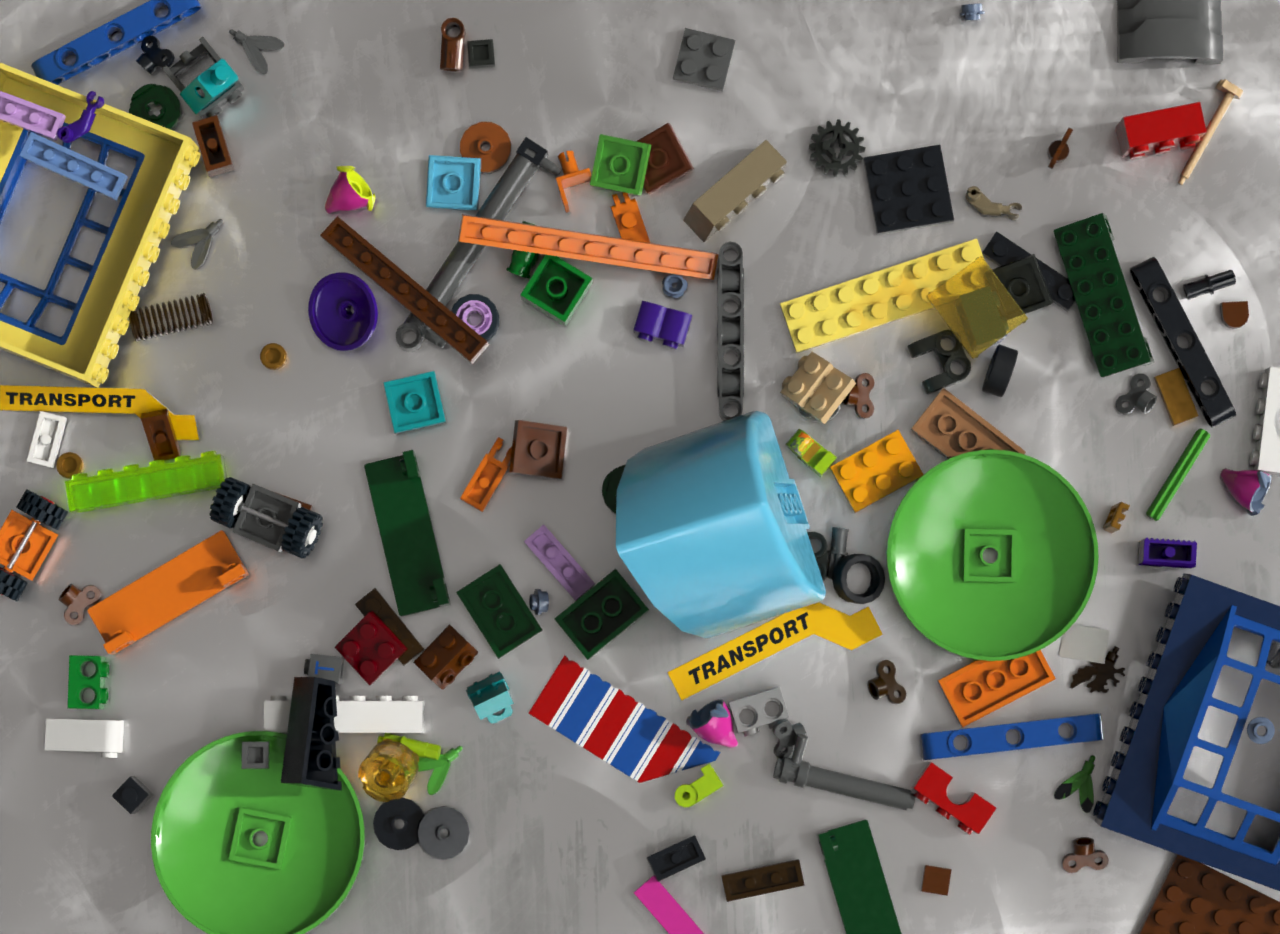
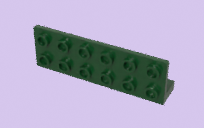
M1100 213L1055 229L1054 235L1100 376L1107 377L1140 365L1146 366L1155 363L1147 338L1143 337L1112 242L1115 239L1107 215Z
M413 450L402 452L403 455L364 465L400 616L451 605L418 463Z
M862 820L818 833L817 838L846 934H902L868 821Z

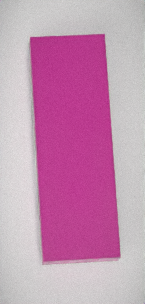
M654 875L634 892L669 934H704L664 886L657 882Z

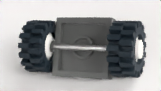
M232 477L226 478L225 482L220 484L221 488L216 490L217 495L213 497L212 500L214 502L210 506V509H212L210 511V519L228 528H234L233 533L281 553L284 550L304 559L306 556H309L310 550L313 551L314 544L318 542L317 537L321 534L320 529L323 527L322 515L301 507L302 504L255 484H252L250 487L249 484Z

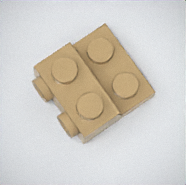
M811 351L808 356H803L799 360L798 370L795 374L785 378L780 393L790 403L825 424L855 386L856 382L833 367L830 362Z

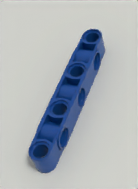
M150 0L39 58L32 63L31 67L36 77L59 85L142 42L147 36H153L193 15L201 9V5L198 0ZM160 8H168V13L165 17L160 18L156 16ZM114 32H122V37L119 41L114 42L110 40ZM70 55H75V63L70 66L65 65L66 58Z
M1101 713L920 734L923 760L1104 740ZM1063 723L1068 724L1071 729V734L1067 738H1062L1058 733V728ZM1010 729L1016 730L1019 735V739L1015 744H1010L1006 740V733ZM958 735L963 736L967 741L966 747L963 750H957L953 745V740Z

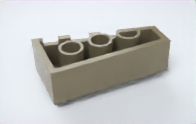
M765 140L692 204L683 221L703 242L707 241L717 230H722L730 222L729 219L735 214L739 215L749 205L748 202L753 197L755 199L760 197L767 188L765 186L770 181L773 183L777 182L785 174L783 168L787 161Z

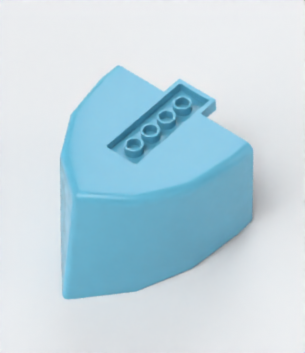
M752 411L644 448L627 460L617 488L616 549L620 558L653 606L681 631L703 638H711L818 603L825 598L826 589L807 533L810 526L795 480L789 478L771 419L766 413Z

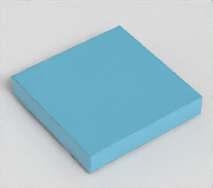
M429 155L426 207L478 210L481 158Z

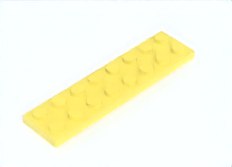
M976 238L780 303V307L797 354L957 301L961 295L989 286L985 276V272L988 269Z

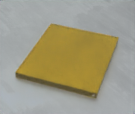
M982 256L977 257L974 262L934 291L929 292L926 296L972 359L977 358L986 349L1028 320L1025 313Z

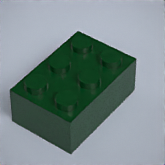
M615 569L554 619L585 658L590 660L644 616L649 609Z

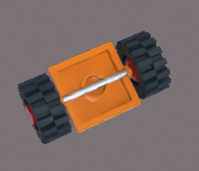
M28 489L24 492L16 508L34 518L29 519L11 510L0 529V564L4 565L3 568L0 567V594L15 601L19 600L28 583L12 574L13 571L33 581L58 537V534L40 525L41 522L59 530L68 514V511L59 507L51 500L39 496Z

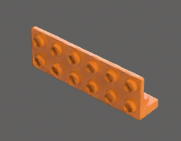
M221 530L90 607L87 611L105 641L103 645L108 654L114 655L250 574L226 533Z

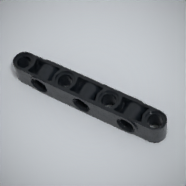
M1151 257L1131 267V276L1209 426L1214 428L1236 417L1233 404L1157 259ZM1154 290H1160L1164 293L1165 300L1163 302H1158L1153 298ZM1178 336L1187 338L1189 342L1187 348L1179 347L1177 344ZM1202 382H1207L1212 386L1211 395H1206L1202 392Z

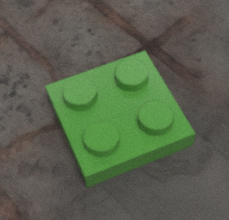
M600 134L590 185L641 196L651 144Z

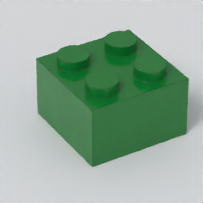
M545 255L520 295L521 300L566 327L593 284V279L559 257Z

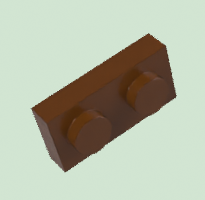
M168 409L142 413L141 421L154 461L180 458L181 451Z

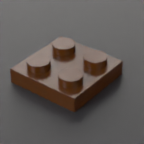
M515 420L509 472L562 479L567 427Z

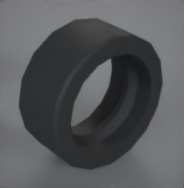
M1000 344L996 347L985 376L982 391L998 397L1004 395L1018 356L1017 350Z
M851 554L842 558L835 566L832 577L833 586L838 596L846 602L856 604L869 603L878 598L884 589L886 579L880 562L874 557L865 554ZM857 563L866 565L871 575L870 586L863 594L851 592L846 580L849 569Z

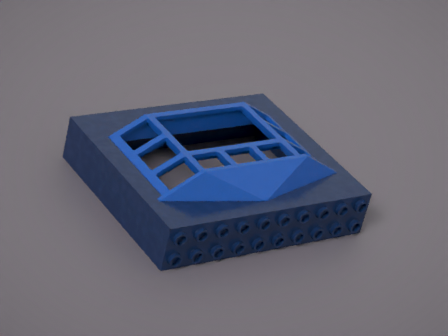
M1183 573L1182 578L1178 577L1175 582L1173 592H1176L1173 603L1169 602L1166 607L1164 617H1167L1165 626L1160 627L1157 632L1155 641L1159 642L1156 651H1151L1146 666L1150 667L1147 676H1142L1137 691L1141 692L1138 701H1133L1128 716L1132 717L1129 726H1124L1119 741L1123 743L1120 751H1115L1112 757L1111 766L1114 768L1111 776H1106L1103 782L1102 791L1105 793L1102 801H1097L1093 810V816H1096L1095 822L1101 827L1280 891V836L1273 851H1268L1243 841L1256 815L1280 822V813L1221 792L1261 679L1280 684L1279 675L1265 670L1272 640L1280 643V606L1203 578ZM1234 627L1263 637L1255 667L1227 657ZM1223 665L1252 675V680L1241 707L1212 697ZM1208 706H1213L1238 716L1226 748L1198 738ZM1195 746L1223 756L1212 788L1183 779L1190 755ZM1179 787L1208 796L1207 803L1196 824L1167 814ZM1217 801H1222L1247 811L1235 837H1229L1205 828Z

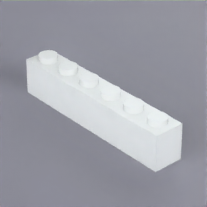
M271 696V701H264L263 731L287 733L291 701H286V696ZM336 696L337 716L334 717V726L338 733H424V701H418V696H402V701H392V696H376V701H365V696H350V701H339V696Z

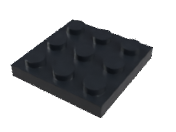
M941 145L863 158L877 235L954 221Z

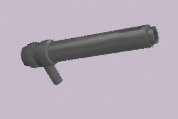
M798 734L792 758H777L773 778L779 779L781 783L787 784V782H792L794 786L802 788L808 786L898 809H913L916 797L914 793H911V790L810 766L809 762L802 761L808 740L806 735Z

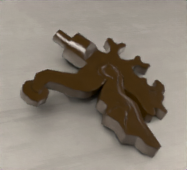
M1115 646L1112 652H1108L1105 664L1089 662L1092 666L1079 668L1078 672L1072 676L1073 682L1070 688L1073 689L1079 684L1089 681L1094 675H1097L1095 680L1087 684V688L1091 687L1090 693L1094 691L1107 693L1109 689H1104V685L1108 684L1106 682L1108 679L1113 680V686L1117 687V683L1120 681L1114 677V674L1119 673L1123 677L1125 676L1123 673L1125 668H1114L1119 657L1117 653L1120 648Z

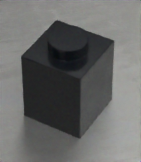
M130 776L112 797L130 814H136L154 794L135 776Z

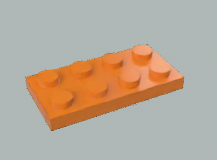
M1039 650L1010 660H976L938 680V683L961 727H965L1056 678L1043 653Z

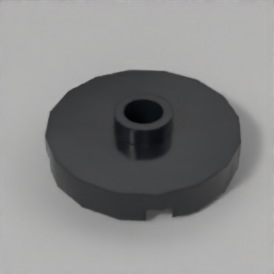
M403 797L390 799L383 803L375 813L373 820L374 833L379 842L387 848L394 850L409 849L418 843L417 825L424 812L413 800ZM397 819H402L404 821V827L402 829H397L395 827V821Z
M445 806L432 808L424 813L418 822V844L423 852L433 858L443 860L453 858L461 853L468 843L470 833L468 822L462 813L454 808ZM442 828H446L448 831V835L445 838L440 836Z

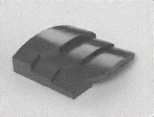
M1117 0V63H1143L1148 58L1194 59L1195 64H1221L1223 61L1221 0Z

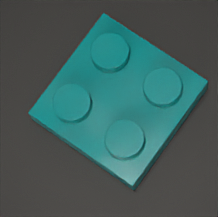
M435 371L383 382L395 434L446 423Z

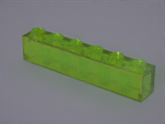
M216 451L201 453L200 458L191 459L190 455L176 457L175 462L165 463V460L151 461L148 467L139 468V464L124 466V471L113 472V469L99 470L96 476L88 477L87 473L72 475V480L65 481L69 511L76 514L221 488L220 484L225 482L227 473L224 456L221 454L217 455Z

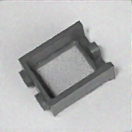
M204 37L199 39L201 44L190 53L188 51L183 52L179 56L181 60L171 68L167 66L162 68L180 92L197 76L221 59ZM237 81L231 89L198 113L202 119L215 115L218 116L222 111V106L227 102L232 104L242 96L241 91L244 90L242 84ZM202 89L197 90L200 96H205Z

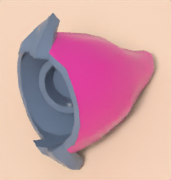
M1226 468L1222 470L1221 478L1233 498L1242 507L1247 509V513L1250 516L1259 514L1260 510L1265 506L1262 504V501L1269 490L1272 476L1260 470L1234 471Z
M722 699L708 703L698 712L695 709L692 711L691 716H688L686 725L690 726L699 737L707 742L729 748L738 745L734 735L729 708Z

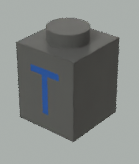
M310 654V659L305 660L304 674L308 675V677L332 680L336 684H341L344 658Z

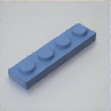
M30 132L19 155L32 163L116 201L128 178L127 175L33 132Z

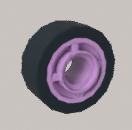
M469 294L461 297L453 305L451 311L487 342L496 334L499 327V313L495 304L489 298L480 294ZM473 313L482 316L481 322L476 326L468 323V317Z

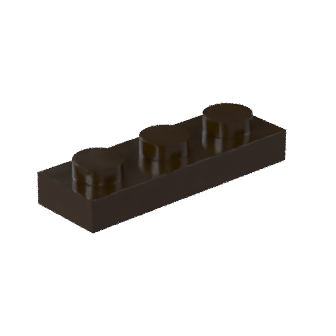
M376 588L355 604L364 617L373 611L407 647L408 650L398 658L403 666L425 650Z
M799 859L721 875L727 902L805 886Z

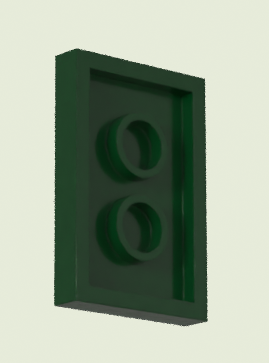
M501 564L456 592L498 659L543 631Z

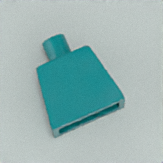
M222 58L197 76L180 93V96L192 111L197 114L231 89L239 78ZM202 89L205 96H200L197 90Z

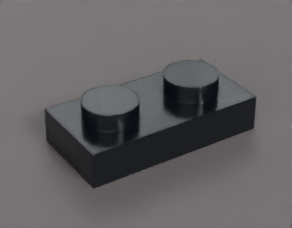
M695 835L646 858L657 882L706 860Z

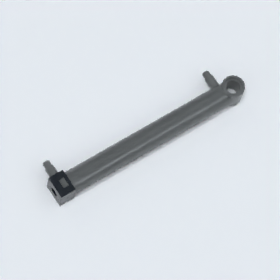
M525 137L516 151V156L475 216L504 220L537 170L539 171L542 167L549 173L558 176L561 169L547 159L548 151ZM458 241L426 291L446 306L486 246ZM412 313L409 314L405 322L396 331L397 343L407 352L418 350L422 346L424 338L441 348L446 345L442 338ZM408 331L416 333V340L411 344L403 342V335Z

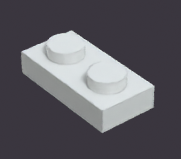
M40 411L27 462L54 469L67 421L66 417Z

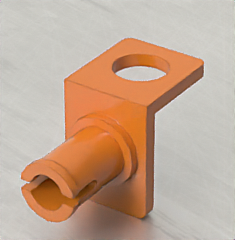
M566 151L568 162L564 152L558 155L564 176L557 177L556 181L566 213L570 211L563 189L591 181L589 168L578 170L573 151Z

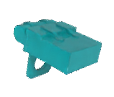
M500 671L488 675L489 677L479 682H474L466 690L479 719L482 720L487 717L488 721L493 724L511 716L513 713L510 705L514 703L509 693V687ZM504 709L503 713L494 715V713Z

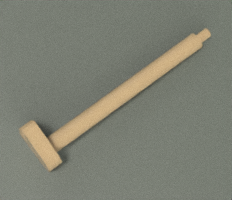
M1220 79L1215 87L1225 93V96L1206 128L1207 133L1200 139L1201 141L1198 142L1181 172V178L1178 182L1180 185H1183L1184 181L1191 175L1233 98L1240 99L1243 94L1242 89L1226 79Z

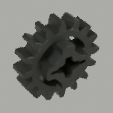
M837 119L836 125L832 126V123L827 121L826 129L818 126L817 131L819 135L812 134L811 139L816 143L809 144V149L815 151L810 155V159L818 160L815 167L817 169L823 166V174L825 175L831 170L834 177H837L839 171H842L844 176H846L849 167L854 171L857 169L855 161L862 162L863 160L859 153H864L866 147L859 146V144L864 141V137L856 136L859 131L858 128L854 130L849 129L850 122H847L845 126H841L840 119ZM833 133L832 138H830L828 141L823 140V142H821V140L826 135ZM843 134L847 135L852 142H848L843 137ZM838 138L839 147L842 149L836 158L833 146ZM821 154L827 155L831 163L826 161ZM853 155L849 161L841 164L845 156Z

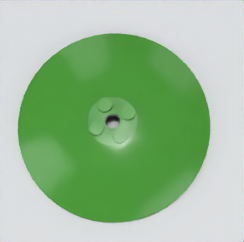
M994 449L967 452L941 462L926 472L909 489L899 504L890 526L887 541L889 580L893 593L906 617L917 630L936 645L954 654L976 660L1001 661L1020 658L1037 652L1056 641L1076 622L1083 612L1094 588L1098 570L1099 556L1095 527L1091 515L1078 492L1061 474L1047 464L1030 456L1006 450ZM987 548H993L997 552V559L993 563H987L983 559V552Z
M249 731L225 736L213 741L191 755L175 771L159 798L151 829L152 859L157 877L166 896L185 919L207 934H305L325 921L341 905L357 878L364 853L365 828L361 806L355 790L340 768H337L338 781H341L342 791L281 783L287 734L270 731ZM242 742H270L269 769H241ZM263 831L267 834L268 841L264 846H256L253 842V837L257 832Z

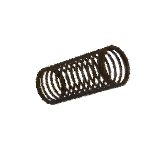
M201 293L200 296L196 295L201 313V322L197 314L194 297L191 295L196 325L192 318L189 300L185 297L190 326L186 318L183 301L181 298L179 299L184 318V327L180 319L177 301L174 299L173 303L179 329L174 319L171 302L168 301L173 330L169 323L166 305L163 302L162 308L167 323V331L163 324L160 306L157 303L156 308L162 333L158 327L154 306L151 305L156 335L152 328L147 306H145V313L150 327V335L146 328L142 308H139V313L144 328V336L141 332L136 309L131 311L129 322L135 341L138 342L142 339L145 341L147 337L152 339V336L157 338L158 334L161 337L164 333L166 335H169L170 332L174 334L175 330L180 332L181 328L183 331H186L187 327L191 330L193 326L197 329L198 324L200 327H203L204 323L207 326L212 325L213 319L207 295L205 293Z

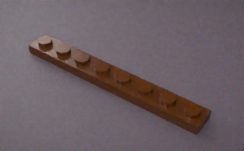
M338 216L320 235L328 244L471 364L490 345L483 337Z

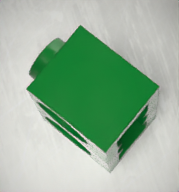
M69 655L67 708L104 709V704L108 703L109 697L108 688H104L105 677L109 676V662H105L104 656ZM88 662L94 663L96 667L95 673L90 677L84 673V666ZM88 688H91L95 693L94 700L90 703H86L83 699V693Z

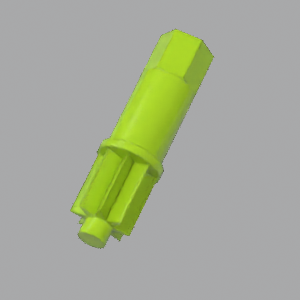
M385 733L384 737L379 736L377 740L378 744H382V749L399 752V754L404 753L438 760L441 753V746L406 738V736Z

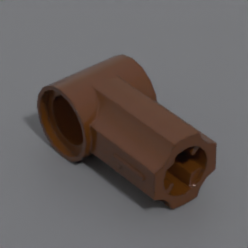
M448 18L441 27L440 70L451 72L463 71L465 28L459 19ZM453 25L460 28L459 35L449 37L446 33L447 29Z

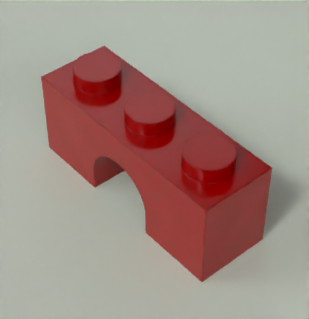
M929 762L911 787L916 791L914 796L926 805L930 801L938 806L935 811L948 820L951 816L959 821L957 827L967 834L971 835L972 832L979 834L997 808L973 792L964 803H952L947 797L946 790L953 777L934 763Z

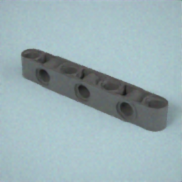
M726 242L722 245L719 252V268L717 269V396L719 397V416L723 421L740 416L743 411L744 268L742 248L736 242ZM732 249L737 252L738 257L734 261H728L724 258L723 253L726 250ZM734 301L738 305L737 311L728 313L723 307L724 303ZM728 352H733L737 355L738 361L733 365L725 363L723 356ZM734 404L738 408L737 415L733 417L725 415L723 411L724 406Z

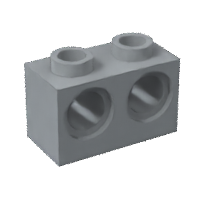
M780 687L728 703L737 733L743 732L744 737L758 733V727L768 724L771 729L777 721L789 718ZM769 701H774L779 706V712L774 717L768 716L764 710L766 703ZM743 709H749L753 712L754 720L752 723L743 724L740 721L739 714Z

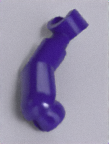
M89 92L86 98L88 105L86 110L83 109L80 119L59 128L57 132L58 138L65 143H71L88 133L96 116L94 114L95 110L104 105L103 97L98 96L97 102L93 104L96 92Z

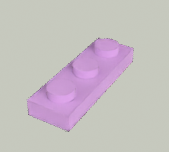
M0 91L1 121L52 140H57L58 129L63 126L66 118L64 114Z
M544 524L524 541L575 601L595 585L593 580Z

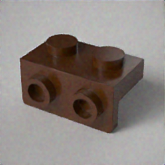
M449 624L413 663L443 690L473 661L478 651Z

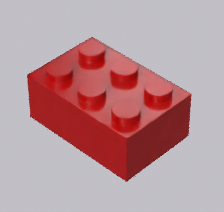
M1200 102L1126 116L1115 127L1121 156H1129L1130 160L1145 157V153L1155 151V155L1170 152V148L1180 146L1181 150L1193 148L1196 146L1195 143L1201 141L1200 139L1207 133Z

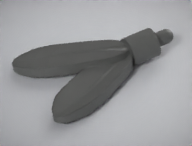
M233 29L229 30V33L234 36L233 39L243 45L253 67L261 74H267L268 65L260 50L276 51L284 47V42L272 36L247 37V35L239 30L237 32Z
M219 219L216 223L212 222L205 229L181 233L171 241V245L177 248L196 244L191 257V266L194 270L199 269L204 264L212 243V236L220 230L219 226L223 223V220Z

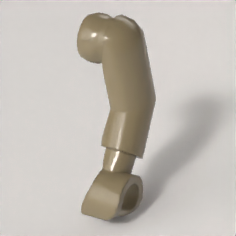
M976 186L968 188L965 196L966 200L983 215L1001 216V214H1004L1011 220H1017L1019 214H1013L1010 210H1022V206L1019 203H1011L1009 206L1002 205V203L991 202Z

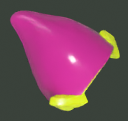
M336 166L340 174L331 187L325 204L326 212L331 214L337 211H353L366 206L369 211H372L376 197L375 193L372 195L366 181L353 170L355 169L354 167Z

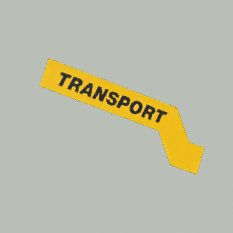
M0 385V410L136 414L141 419L142 413L167 409L145 389ZM168 410L177 440H199L195 415H174Z
M818 602L787 612L669 671L668 674L681 700H684L813 634L849 650H853L883 634L869 606L849 616Z

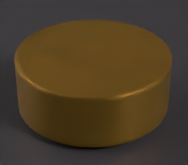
M270 343L261 350L260 360L266 368L278 370L285 365L287 353L281 345Z
M67 452L58 458L56 464L57 471L67 479H75L82 474L84 462L79 455Z

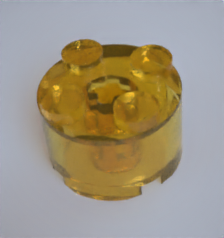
M385 739L378 743L359 767L358 777L359 779L361 778L364 785L362 788L365 793L380 802H389L390 800L402 798L418 775L419 757L400 742Z

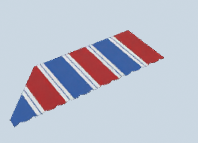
M565 655L529 712L533 717L639 783L716 761L721 753L714 751L710 745L703 744L700 739L691 737L690 733L680 730L676 724L669 723L665 717L658 716L655 711L647 709L644 704L635 702L634 698L624 695L620 689L613 688L610 683L602 681L599 676L591 674L588 669L580 667L575 661H569Z

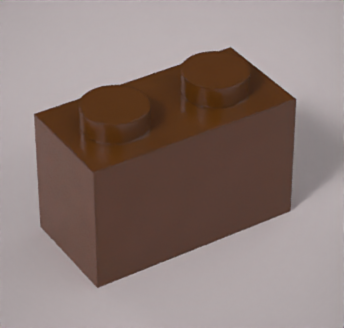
M215 115L192 122L209 177L234 171L235 169L218 116Z

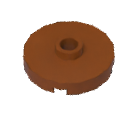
M479 122L470 126L464 132L460 141V153L462 157L481 158L480 174H491L499 171L509 160L511 141L507 132L501 126L492 122ZM483 143H488L490 145V149L487 151H483L481 149V145Z

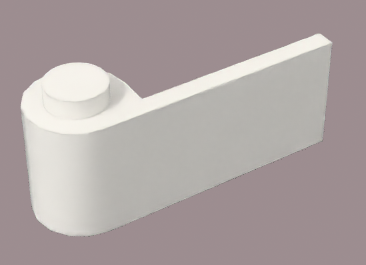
M46 719L44 750L101 752V757L117 758V752L123 753L124 721Z

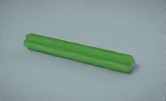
M1200 428L1195 432L1146 512L1149 518L1155 521L1161 518L1209 440L1210 434Z

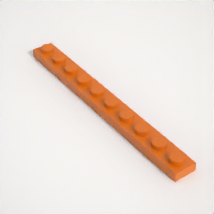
M464 214L461 217L458 235L459 242L714 280L719 255L713 252Z

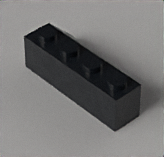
M294 677L281 783L342 791L341 781H338L337 768H340V757H336L335 741H339L338 730L334 726V717L337 716L335 681L317 677Z

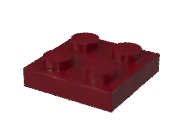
M373 611L369 612L335 646V649L369 686L408 650Z

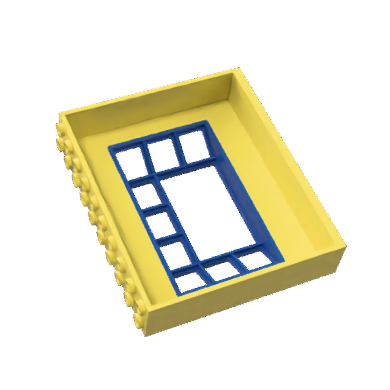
M0 63V91L64 114L66 118L63 126L79 120L83 109L86 110L88 105L86 96ZM107 104L95 110L94 114L96 116L91 129L81 138L101 146L97 162L106 165L110 149L132 157L137 161L126 189L122 188L119 196L122 199L110 227L86 218L96 195V191L88 188L45 290L0 273V282L5 283L0 293V309L14 288L41 298L27 322H22L0 313V349L96 388H99L100 383L103 384L108 377V364L118 353L119 345L117 343L121 335H125L129 327L127 319L130 312L135 311L140 299L138 293L141 286L145 287L149 280L150 273L148 270L150 265L155 263L159 256L160 248L158 246L161 239H165L170 229L169 220L172 214L175 215L179 209L180 200L178 199L182 190L185 191L190 182V176L188 175L192 166L195 167L198 164L201 155L199 152L200 148L190 137ZM1 120L0 224L28 161L19 155L31 132ZM63 142L62 146L71 150L72 142ZM83 226L106 235L93 265L70 256ZM67 264L90 273L77 303L54 295L56 286ZM50 302L74 311L65 333L61 337L35 327Z

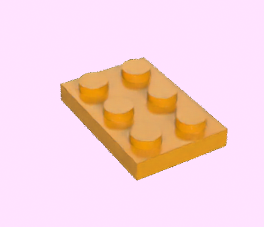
M899 430L830 467L833 476L854 513L924 475Z

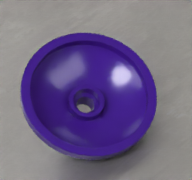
M346 272L327 275L315 285L310 295L308 314L311 326L317 337L330 348L340 351L359 348L374 333L378 319L377 303L369 286L356 275Z

